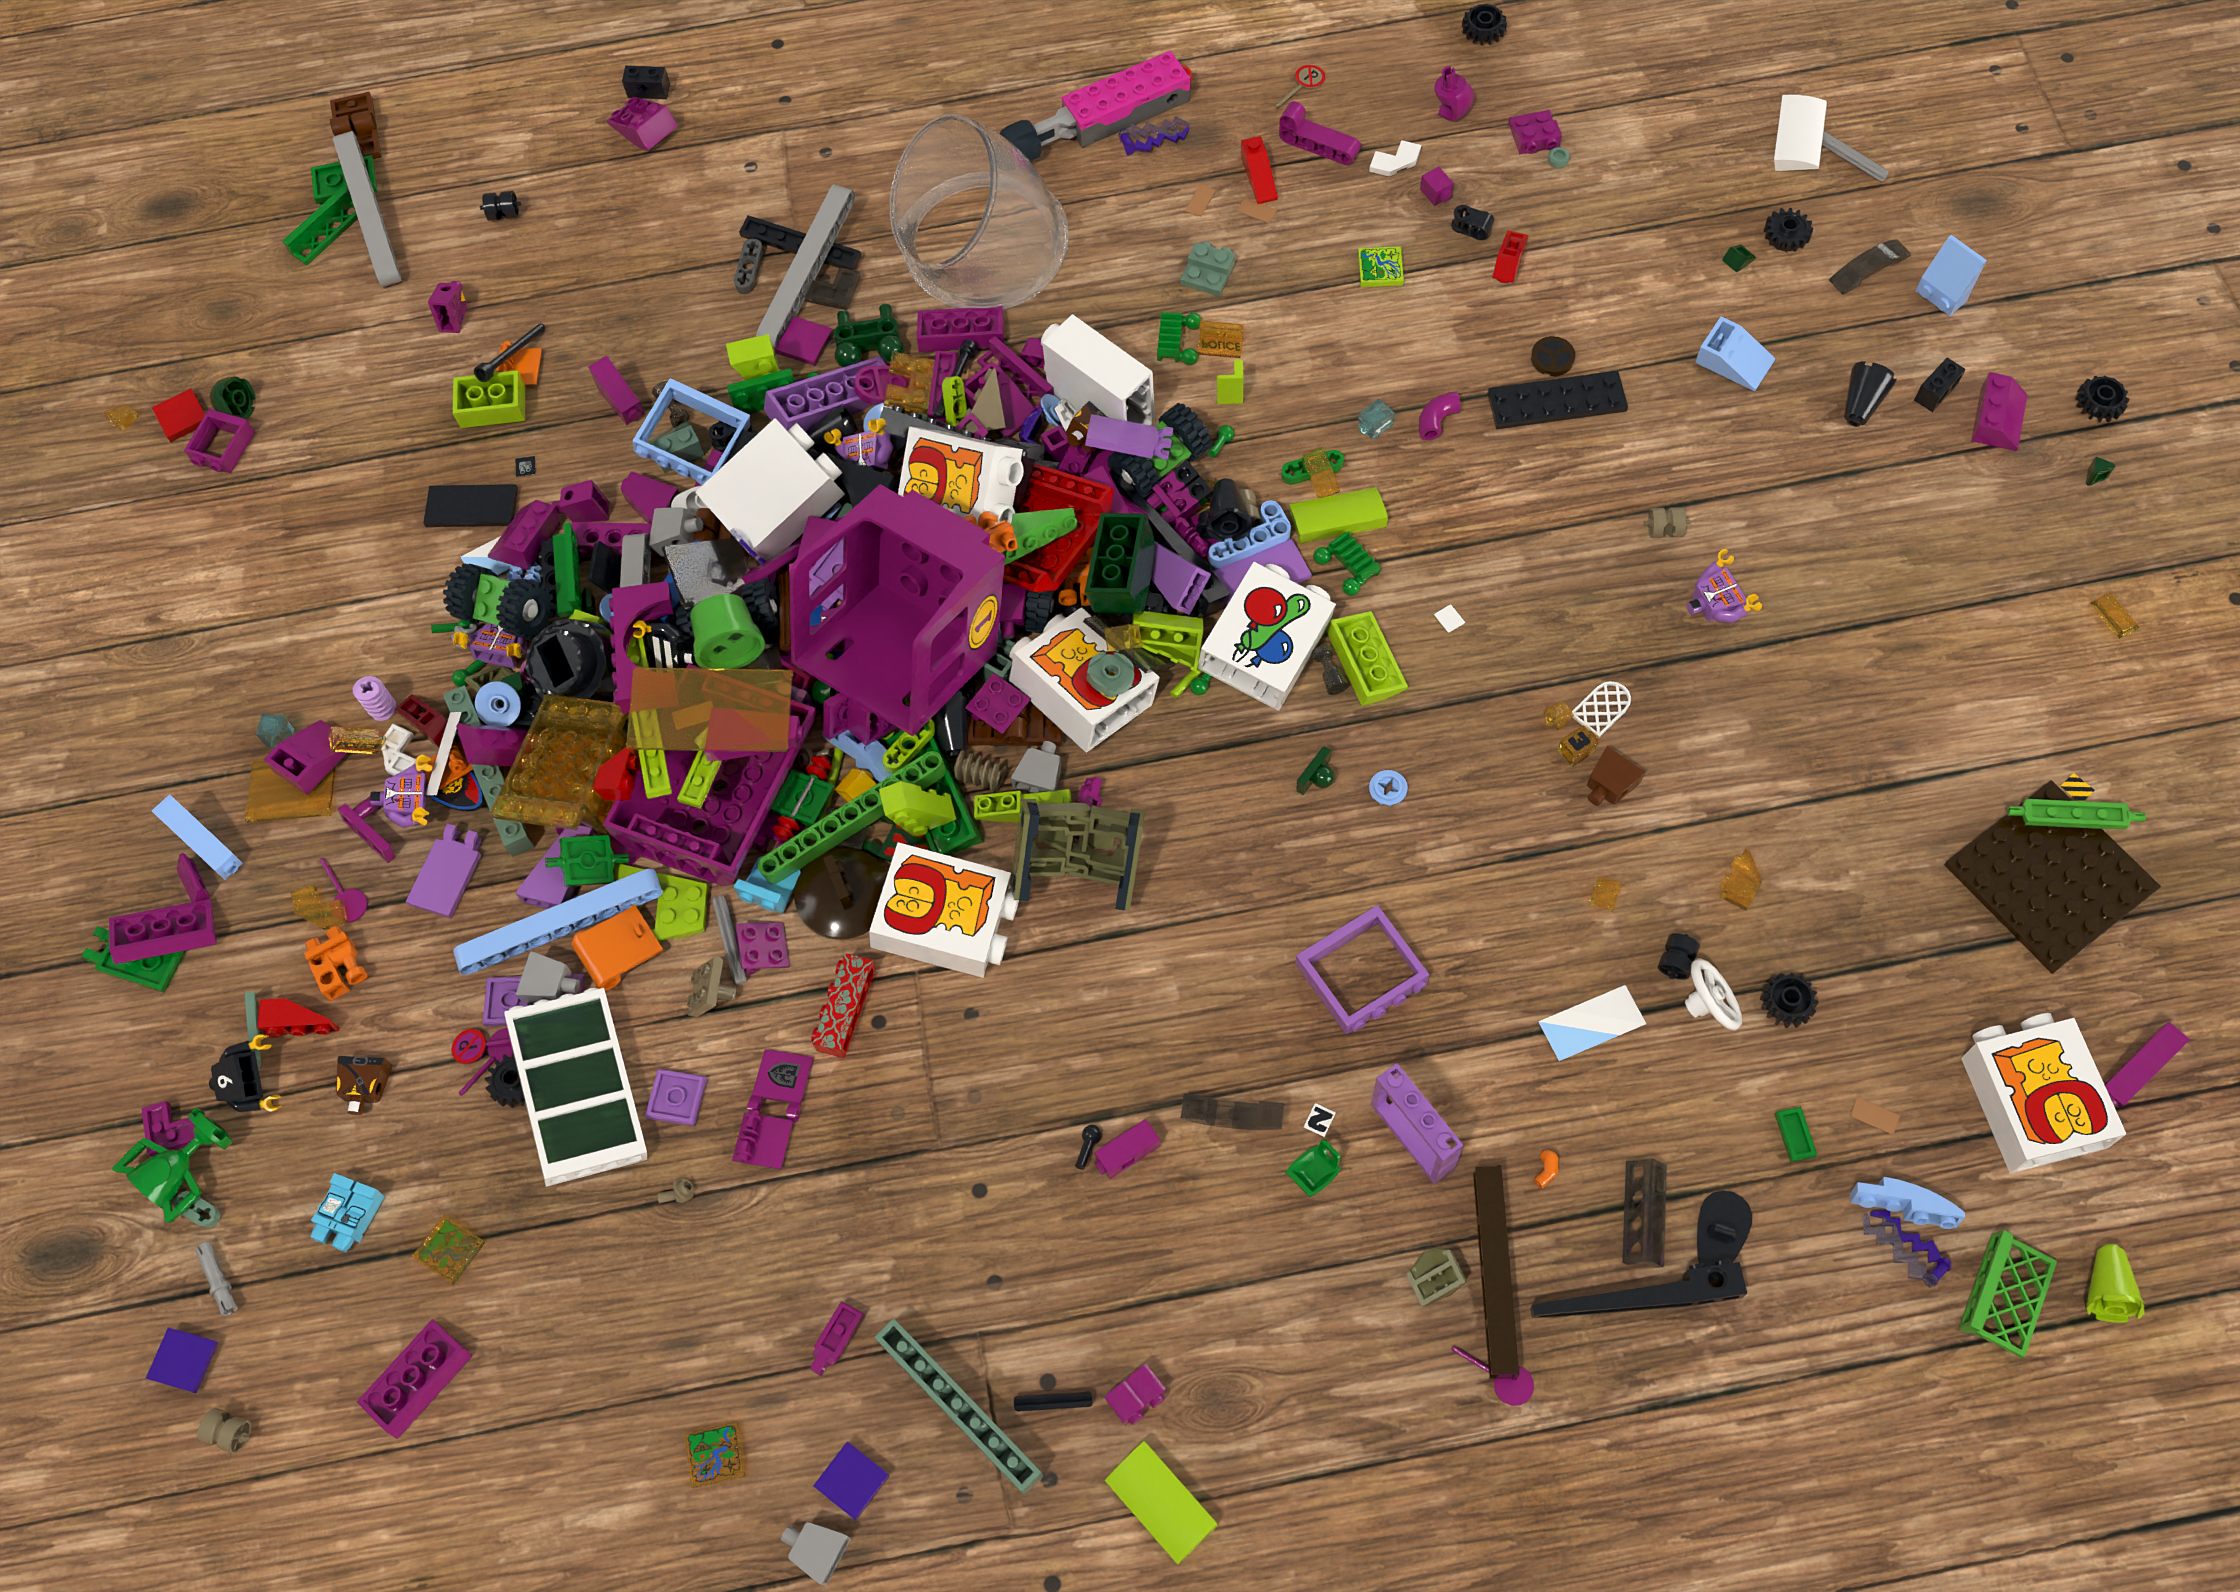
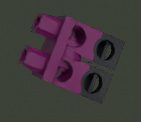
M1186 459L1152 488L1154 493L1146 501L1155 510L1165 505L1167 510L1160 514V516L1169 525H1172L1178 517L1188 518L1206 502L1210 503L1213 490Z

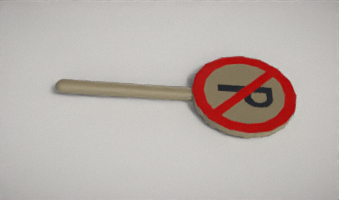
M1315 65L1300 67L1295 74L1296 82L1299 85L1275 104V108L1281 106L1302 87L1308 89L1320 87L1325 82L1324 71Z

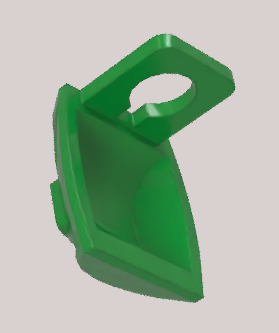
M1322 1139L1319 1146L1317 1145L1299 1156L1285 1173L1309 1197H1312L1328 1186L1341 1171V1168L1338 1166L1341 1155L1325 1139ZM1327 1150L1332 1154L1333 1157H1330L1328 1155Z

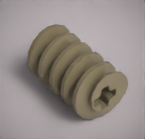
M961 750L954 766L955 778L957 780L964 778L966 783L972 782L975 786L981 784L984 789L990 787L991 791H998L1006 775V765L1002 770H999V762H996L991 767L990 759H987L982 764L981 756L976 761H973L974 755L970 753L966 759L965 751Z

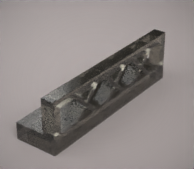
M1653 1158L1626 1161L1622 1263L1626 1265L1647 1264L1653 1268H1663L1667 1165ZM1644 1167L1643 1176L1637 1182L1634 1179V1168ZM1640 1191L1643 1194V1200L1636 1207L1633 1204V1197ZM1639 1216L1642 1219V1226L1635 1233L1632 1229V1223ZM1638 1242L1641 1245V1256L1631 1257L1632 1247Z

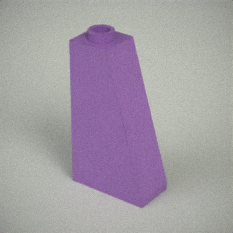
M1155 542V558L1151 580L1173 608L1190 615L1211 574Z
M579 823L578 825L568 824L518 888L516 895L522 903L549 909L573 899L578 886L564 887L561 868H546L545 858L560 856L559 839L562 837L596 836L590 825L585 823Z

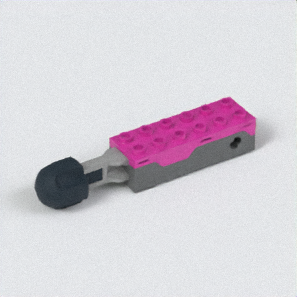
M1170 50L1061 97L1062 108L1058 109L1055 116L1034 125L1029 120H1020L1002 129L996 142L998 154L1008 164H1024L1041 156V146L1059 138L1071 139L1075 137L1080 146L1084 147L1190 101V85L1193 80L1189 67L1181 65Z

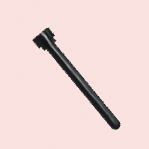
M540 323L489 363H480L474 368L475 377L481 382L490 380L494 375V370L545 330V325Z
M964 340L959 348L960 358L951 377H961L968 360L975 357L978 346L974 341ZM943 394L934 411L936 418H941L945 411Z

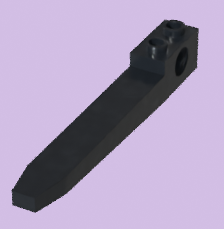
M1119 475L1111 477L1121 495L1148 513L1147 519L1155 542L1211 574L1194 608L1203 617L1226 608L1231 593L1206 563L1132 485Z
M1730 1259L1715 1262V1266L1705 1267L1704 1263L1690 1265L1689 1270L1682 1275L1684 1281L1556 1300L1532 1305L1530 1310L1533 1319L1689 1307L1742 1299L1747 1294V1289L1740 1262L1731 1263ZM1708 1276H1715L1720 1282V1287L1710 1285Z

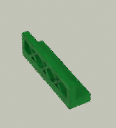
M341 187L282 241L290 255L306 266L309 265L358 220L356 211L351 215H345L351 207L354 208L353 201L347 190ZM341 222L339 227L331 229L332 224ZM326 235V238L323 241L316 242V239L319 236ZM311 249V252L306 257L301 255L304 250Z
M564 523V534L553 535L557 611L560 617L571 616L575 609L582 611L578 539L571 523Z

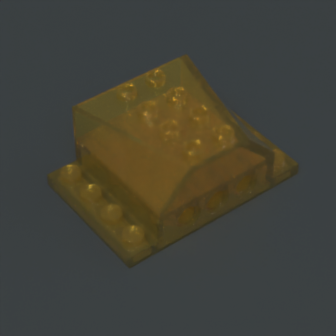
M546 694L490 811V815L494 819L577 830L579 824L606 834L607 830L602 824L615 800H604L593 789L599 767L626 746H631L639 755V751L622 729L629 713L622 714L620 705H615V702Z

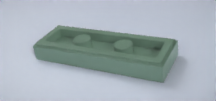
M254 991L245 992L249 1042H252L253 1038L259 1035V1029L257 1028V1003ZM255 1048L252 1051H255L259 1069L262 1067L260 1050Z

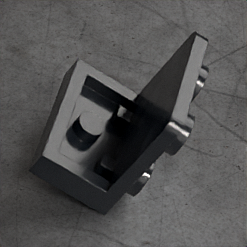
M601 541L594 543L588 579L606 593L612 594V588H620L622 556Z

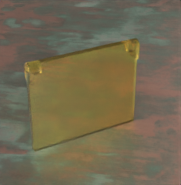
M264 758L253 759L248 802L245 809V821L247 823L331 816L336 765L306 795L275 774L263 760Z

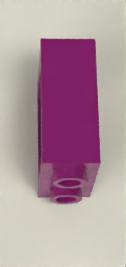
M209 409L184 451L190 458V462L196 466L202 467L203 465L210 467L216 472L224 471L231 473L255 431L246 419ZM218 429L235 434L221 458L204 453Z

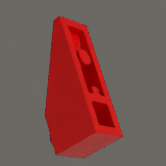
M1257 136L1241 140V159L1257 204L1278 200L1262 137Z
M1507 230L1497 255L1492 278L1497 279L1501 283L1514 282L1528 239L1527 234Z

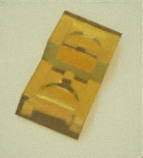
M1323 447L1303 454L1302 460L1311 477L1310 482L1317 497L1323 498L1339 493L1340 490Z

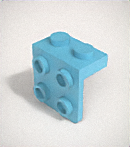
M760 856L746 882L738 879L734 889L740 900L760 905L763 909L771 912L776 911L783 914L795 890V885L801 872L797 870L782 881L771 884L764 879L758 869V862L763 857ZM776 866L770 867L767 872H772Z

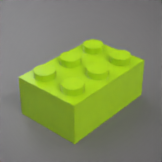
M519 371L494 373L493 377L487 382L479 381L475 375L453 378V415L460 428L525 421V384Z

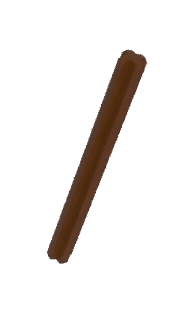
M791 561L778 569L779 641L782 651L791 650L789 564H791Z

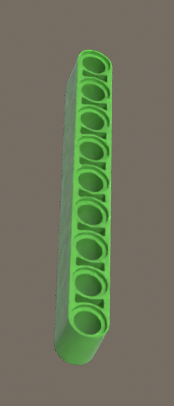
M935 751L923 754L763 856L758 862V869L764 879L771 884L782 881L885 815L879 789L903 781L921 786L923 791L940 780L946 773V767L941 755ZM938 763L936 767L929 768L932 764ZM918 776L916 780L909 781L911 777ZM872 802H878L875 806L869 807ZM857 814V817L855 819L848 820L849 817ZM837 827L836 831L828 833L831 828ZM817 840L814 845L808 846L811 841ZM796 853L794 858L788 859L791 854ZM776 866L772 872H767L770 867Z

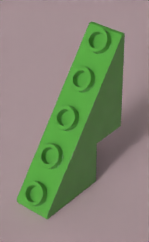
M1074 508L1013 514L1011 525L1013 526L1018 548L1011 552L1007 550L1001 552L1005 555L1004 565L1077 529Z

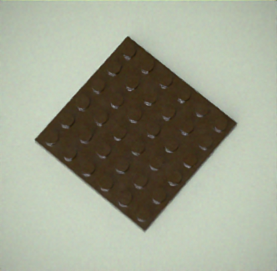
M2052 780L2028 798L2073 801ZM2004 816L1944 864L2051 974H2054L2161 887L2103 829L2025 825L2022 816Z

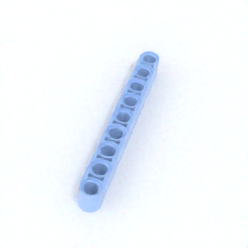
M654 869L642 870L455 947L453 953L459 973L462 975L475 973L610 918L634 905L639 906L662 895L663 891L656 871Z

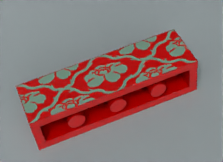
M845 953L843 959L838 961L835 971L837 974L835 982H831L829 985L827 1004L822 1006L819 1014L821 1019L819 1026L814 1028L811 1036V1042H813L812 1044L816 1051L845 1058L876 970L873 960Z

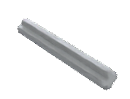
M1823 131L1822 146L1880 182H1883L1888 177L1889 171L1826 131Z
M723 895L714 897L712 902L732 980L735 985L745 983L747 978L744 969L741 967L739 947L727 901Z

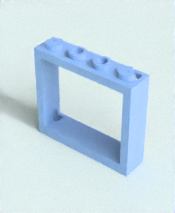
M670 378L634 437L633 450L638 456L654 460L661 467H669L679 475L693 478L703 485L723 467L742 430L747 431L749 429L750 415ZM672 399L737 428L712 473L647 443Z

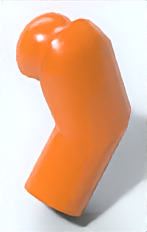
M1548 1149L1540 1154L1544 1170L1533 1179L1535 1184L1541 1189L1558 1175L1559 1158L1554 1151Z

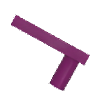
M370 796L354 809H351L346 803L339 807L338 811L343 822L387 863L396 858L391 845L363 820L380 807L371 806Z

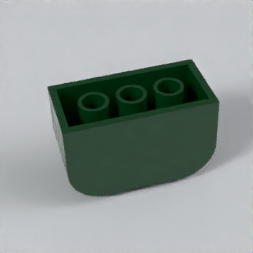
M1146 513L1100 514L1084 591L1094 613L1142 614L1144 612L1155 558L1154 536Z

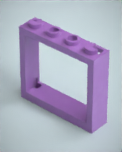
M1378 905L1296 955V966L1345 1034L1351 1031L1354 1032L1357 1029L1361 1030L1366 1025L1365 1022L1371 1018H1374V1020L1380 1018L1386 1013V1009L1392 1005L1395 1007L1399 1006L1407 999L1406 996L1412 992L1415 994L1421 992V989L1427 986L1429 973ZM1378 924L1415 975L1356 1013L1348 1016L1312 965Z
M1396 1063L1376 1078L1371 1106L1435 1185L1455 1170L1463 1144ZM1388 1097L1393 1101L1390 1105L1386 1101ZM1451 1138L1456 1143V1146L1452 1149L1447 1144V1141Z

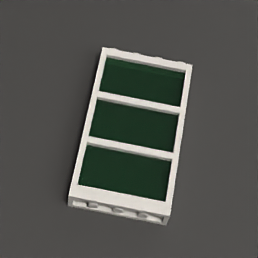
M590 988L580 994H565L560 996L559 999L551 1001L540 1000L535 1002L534 1005L526 1007L515 1006L510 1008L509 1011H505V1020L546 1187L647 1160V1150L604 988Z

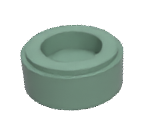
M1553 148L1549 152L1548 163L1554 168H1564L1569 162L1570 154L1565 148Z

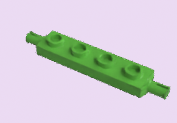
M2025 799L2022 806L2008 805L2007 807L2008 816H2022L2025 825L2126 830L2131 821L2145 822L2146 820L2145 812H2131L2126 803Z

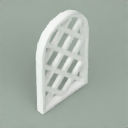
M1604 682L1597 686L1570 713V716L1597 738H1600L1625 714L1631 702L1630 693L1624 685L1618 682ZM1607 686H1616V691H1608ZM1604 687V691L1597 692ZM1596 695H1605V702H1597ZM1608 695H1616L1617 701L1609 702ZM1620 695H1627L1628 701H1620ZM1593 696L1594 702H1587ZM1586 705H1594L1595 712H1586ZM1597 705H1606V712H1598ZM1609 705H1618V712H1610ZM1621 705H1626V707L1621 711ZM1581 707H1583V712H1577ZM1607 715V722H1599L1598 716ZM1610 715H1617L1612 721L1610 720ZM1578 716H1583L1584 721L1580 719ZM1587 716H1595L1596 722H1587ZM1590 726H1596V730H1597V731H1595V730H1594L1592 727H1590ZM1599 726H1606V727L1600 732V727H1599Z

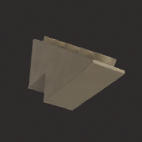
M989 368L983 379L986 381L983 390L978 388L973 398L976 403L973 409L968 408L963 418L965 419L972 413L987 432L1006 429L996 368H993V370ZM972 420L964 425V430L972 433L979 429Z

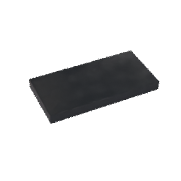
M516 484L429 486L423 524L425 527L508 526L514 518L518 487Z

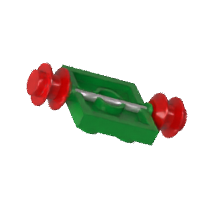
M821 755L811 757L810 760L813 765L806 766L809 776L791 770L770 808L772 813L782 816L778 817L780 825L773 826L775 836L780 840L788 841L795 837L792 832L799 831L800 829L797 822L810 827L817 823L835 791L834 785L821 781L828 777L825 771L832 770L830 761L826 757Z

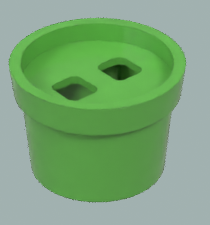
M733 594L714 595L700 601L692 609L690 618L695 639L693 644L696 663L701 668L715 672L738 669L753 662L763 652L765 647L764 638L759 628L754 624L747 605L741 597Z

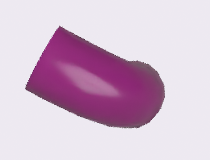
M1457 391L1438 395L1425 405L1419 416V434L1421 439L1432 440L1438 438L1442 434V419L1447 415L1460 412V399Z

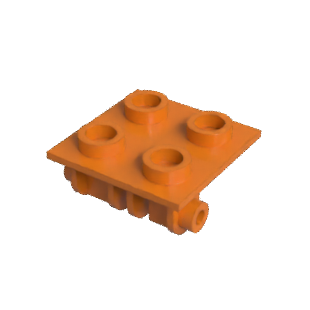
M504 341L501 344L499 354L510 347L512 343ZM542 348L520 349L497 367L496 373L518 370L525 385H537Z
M453 739L439 789L473 770L472 765L468 764L461 741L457 743ZM437 755L431 757V761L427 762V764L432 766V770L430 772L424 771L428 784Z

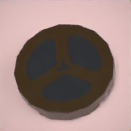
M1544 337L1537 341L1532 348L1531 362L1533 367L1542 374L1546 373L1550 374V376L1564 375L1570 371L1575 361L1573 346L1561 337Z

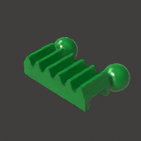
M1161 312L1157 361H1161L1162 358H1175V362L1183 361L1184 364L1189 366L1194 365L1198 361V353L1195 349L1187 348L1180 352L1183 325H1186L1190 330L1198 329L1202 324V318L1199 314L1190 313L1185 317L1183 313Z
M1349 531L1330 542L1328 547H1319L1313 553V559L1319 565L1327 564L1333 554L1355 577L1347 578L1342 584V590L1348 596L1356 595L1360 590V586L1366 584L1367 579L1374 574L1376 576L1380 574L1381 568L1379 563H1375L1373 557L1368 556L1367 550H1363L1362 545L1357 544L1355 538H1351Z

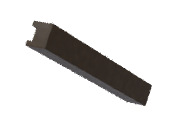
M1502 1166L1475 1167L1473 1181L1489 1379L1517 1380L1519 1365Z

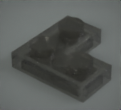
M839 268L833 284L813 280L806 296L807 302L848 310L861 277L860 272Z

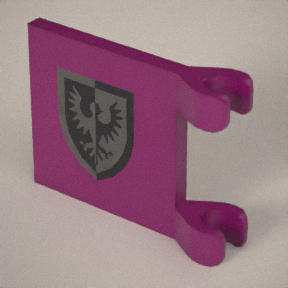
M765 1049L747 1109L756 1110L760 1113L762 1098L788 1102L786 1116L788 1120L797 1122L813 1057Z

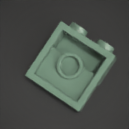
M1207 241L1195 242L1188 256V264L1181 276L1180 285L1220 297L1235 265V253H1232L1227 247L1215 248Z

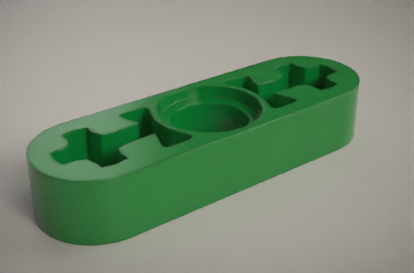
M1330 450L1287 462L1282 467L1281 478L1286 484L1294 485L1339 472L1343 468L1344 456L1338 450ZM1330 459H1334L1337 463L1334 464ZM1313 463L1318 465L1319 468L1316 471H1310L1306 466ZM1288 471H1292V473H1295V475L1291 476V474L1288 473Z

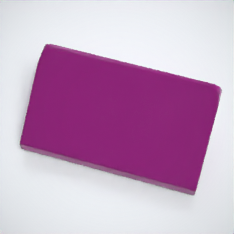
M185 853L179 854L177 872L191 902L210 899V895L194 861Z

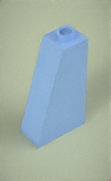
M168 795L152 810L160 820L224 880L234 874L238 867L243 864L171 795Z

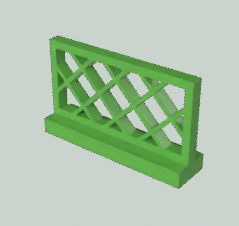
M2005 1230L1991 1234L1958 1329L1967 1334L1974 1333L2006 1351L2024 1358L2057 1261L2013 1238V1234ZM2011 1246L2019 1250L2023 1261L2013 1264L2009 1255ZM2037 1259L2047 1264L2044 1275L2037 1276L2031 1261ZM2025 1264L2031 1279L2021 1282L2015 1267ZM2009 1269L2015 1285L2005 1288L2001 1275L2003 1271ZM2030 1282L2034 1283L2037 1290L2036 1298L2029 1300L2023 1285ZM2017 1287L2023 1303L2013 1306L2007 1291ZM2001 1293L2007 1308L1997 1312L1993 1304L1994 1295ZM2022 1306L2026 1307L2029 1314L2028 1322L2021 1324L2015 1311L2016 1308ZM2009 1311L2015 1327L2005 1330L1999 1314ZM1991 1317L1999 1331L1993 1335L1983 1330L1986 1319ZM2017 1330L2021 1339L2019 1348L2010 1343L2007 1333Z

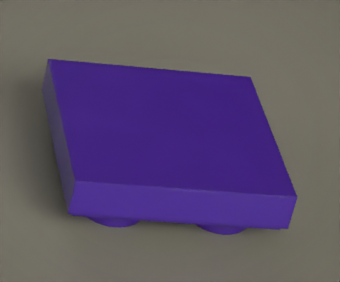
M168 1328L146 1379L197 1394L218 1342Z
M846 1442L813 1487L854 1520H857L890 1475L849 1442Z

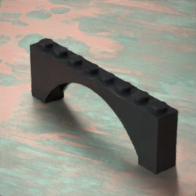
M893 405L892 409L883 406L880 418L886 421L884 430L890 434V440L893 445L888 465L896 467L905 455L909 427L939 430L974 438L975 433L963 429L961 433L956 432L957 427L944 423L943 427L939 426L940 421L927 417L926 420H923L922 414L913 411L906 414L905 408ZM979 436V440L992 442V439ZM1022 451L1021 456L1024 470L1023 477L1016 486L1013 502L1015 512L1020 510L1035 463L1034 459L1027 457L1028 452Z
M742 430L724 465L759 432ZM812 448L806 451L814 460L821 455ZM826 454L842 472L836 479L846 487L852 509L880 484L895 493L898 492L899 484L895 476L890 472L883 471L882 473L870 466L864 465L862 467L856 465L851 460L846 459L843 461L831 454Z

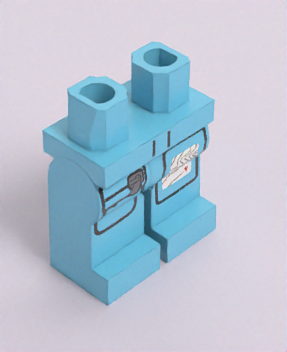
M334 1173L330 1180L332 1185L325 1199L319 1205L317 1213L311 1219L315 1226L310 1237L317 1242L326 1244L331 1233H335L337 1235L331 1246L346 1253L354 1241L360 1243L363 1237L362 1234L366 1231L385 1196L377 1189Z

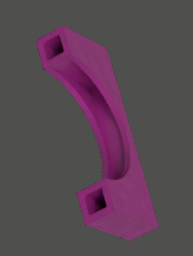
M669 582L612 588L613 598H609L610 611L613 612V616H610L611 630H614V634L611 635V645L615 649V653H612L611 657L613 667H616V672H612L614 686H617V691H613L615 705H620L622 714L680 706L679 687L675 673L661 674L644 670L635 665L627 656L628 646L633 638V633L640 629L639 627H633L635 622L641 620L647 624L661 616L673 614V600Z

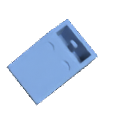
M1721 316L1701 345L1695 363L1750 390L1756 391L1776 358L1742 326Z

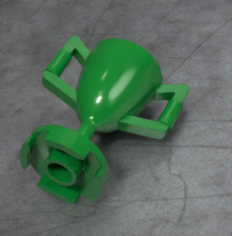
M197 1107L188 1115V1118L194 1124V1138L183 1149L168 1150L143 1138L112 1167V1170L117 1173L127 1174L128 1180L144 1196L163 1209L164 1218L167 1223L174 1222L202 1194L189 1169L190 1155L202 1144L211 1145L216 1143L219 1147L226 1150L234 1142L220 1125L214 1120L206 1118L204 1116L205 1113ZM146 1147L159 1153L139 1164L136 1168L127 1166ZM186 1180L191 1192L172 1209L171 1200L176 1196Z

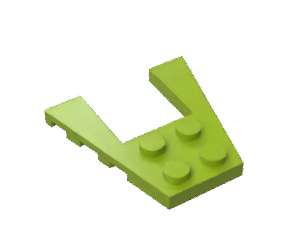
M619 863L615 864L613 870L614 882L645 869ZM656 872L663 893L658 897L655 929H651L658 942L661 943L663 940L671 938L675 940L705 932L708 885Z

